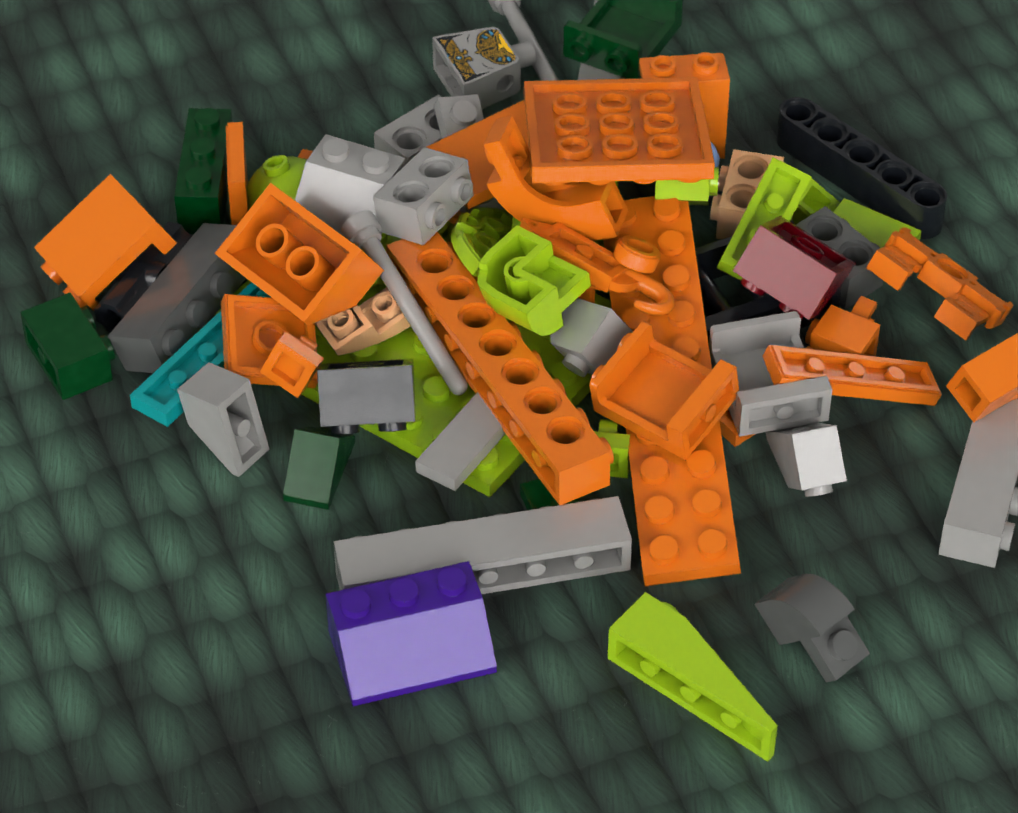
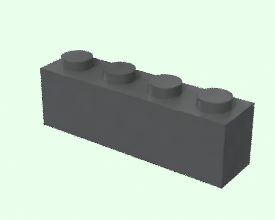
M203 223L108 335L126 371L154 373L216 315V312L221 309V300L224 294H234L246 278L214 254L237 225Z

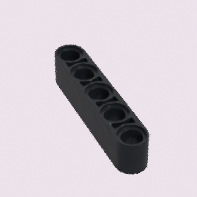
M792 97L781 103L776 141L782 150L872 210L921 230L920 239H930L939 235L942 231L947 200L946 190L940 184L813 101L803 97Z

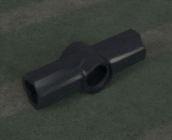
M168 222L163 227L177 242L166 255L153 243L149 245L116 277V283L94 308L96 321L101 323L107 332H112L190 240L192 235L181 224Z

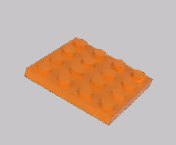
M697 77L524 81V104L532 183L559 186L566 182H588L594 185H604L611 181H634L639 184H649L656 180H679L684 183H695L701 179H714L715 163Z

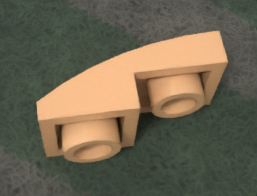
M387 287L361 305H356L315 323L338 356L378 344L410 327L409 322Z

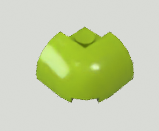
M518 225L490 248L478 263L479 275L477 283L486 303L499 315L540 336L553 334L564 326L562 312L591 286L589 272L554 256L551 241Z

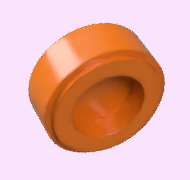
M624 236L619 238L613 252V257L629 269L642 273H653L658 265L661 254L653 244L641 238Z

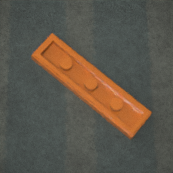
M768 345L762 355L773 385L827 376L832 387V395L930 406H935L942 396L928 362Z

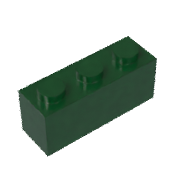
M189 108L174 198L177 223L181 224L189 234H195L203 223H224L228 196L226 126L232 122L231 109Z

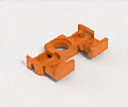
M906 227L901 228L899 232H892L885 246L876 250L866 267L897 291L901 290L913 271L919 273L916 278L945 298L934 318L964 340H968L975 328L985 322L987 323L984 327L988 329L1001 325L1014 306L1011 301L1007 303L977 282L978 278L950 257L944 253L938 254L910 234L911 230Z

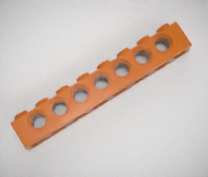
M437 231L424 245L404 239L387 244V254L468 385L475 394L478 392L502 425V430L559 506L609 486L610 464L614 462L610 444L604 437L599 438L593 431L584 410L580 407L575 408L568 399L561 381L558 378L553 379L546 371L539 353L528 348L522 340L517 325L514 322H508L505 317L496 313L486 303L477 283L478 278L473 276L460 261L453 249L452 243L450 241L445 242Z

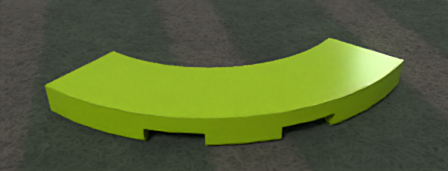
M490 207L473 208L470 214L462 212L451 230L450 236L453 249L463 265L475 277L479 275L478 263L482 257L512 229L513 217L506 210Z

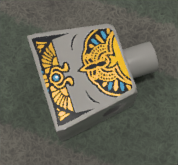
M496 27L432 37L433 69L451 96L478 94L482 109L517 94L521 89V68L536 64V53L530 41L510 46L502 32Z

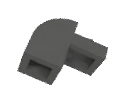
M801 574L787 578L754 604L779 645L797 641L802 643L825 682L838 680L870 654L847 617L855 608L837 587L820 576Z

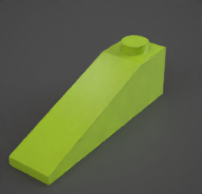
M645 592L609 628L607 659L767 762L774 756L778 725L687 618L680 614L674 606L667 602H661Z

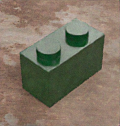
M71 293L20 312L25 342L62 400L113 380L110 361L115 360V353L111 342L105 334L98 335L90 310L86 306L80 308Z

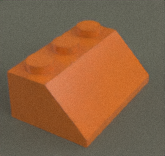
M272 183L267 186L214 253L307 325L355 307L384 271L362 249Z

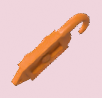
M522 218L520 227L552 242L554 256L589 272L590 288L606 293L609 291L625 293L637 290L658 302L655 304L641 300L634 302L636 309L647 314L662 316L673 310L675 306L674 296L669 289L644 273L623 266L613 257V252L560 222L550 225Z

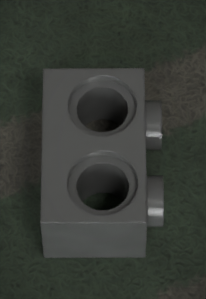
M825 206L796 224L802 230L856 263L842 283L839 304L841 308L846 310L854 305L860 296L866 297L883 285V280L866 268L876 250L880 249V247L866 239L851 227L845 219L840 218Z

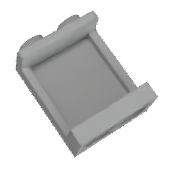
M797 311L713 325L710 328L709 350L712 369L720 359L737 367L739 391L736 393V400L728 410L739 437L829 421L832 387L827 376L773 385L762 357L768 345L804 348L800 339L801 318Z

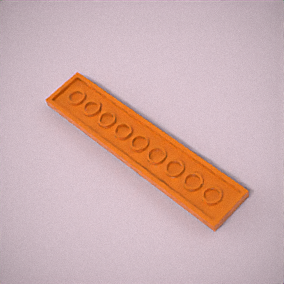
M655 196L624 200L629 211L618 236L603 239L604 248L614 252L619 238L624 236L641 238L653 244L659 250L661 257L655 271L644 274L660 282L670 290L674 296L675 306L666 315H651L636 309L634 302L641 300L647 303H658L637 290L625 293L609 291L611 309L632 331L642 321H645L652 325L653 336L656 341L712 370L689 202L678 201L677 198L655 200ZM718 420L686 460L626 429V434H630L629 461L645 586L741 574L720 421Z

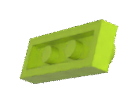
M772 157L717 269L742 280V277L733 272V269L759 226L779 216L790 221L812 176Z

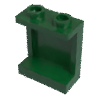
M598 0L580 23L569 20L564 25L563 56L626 79H640L639 59L658 56L682 25L683 0Z

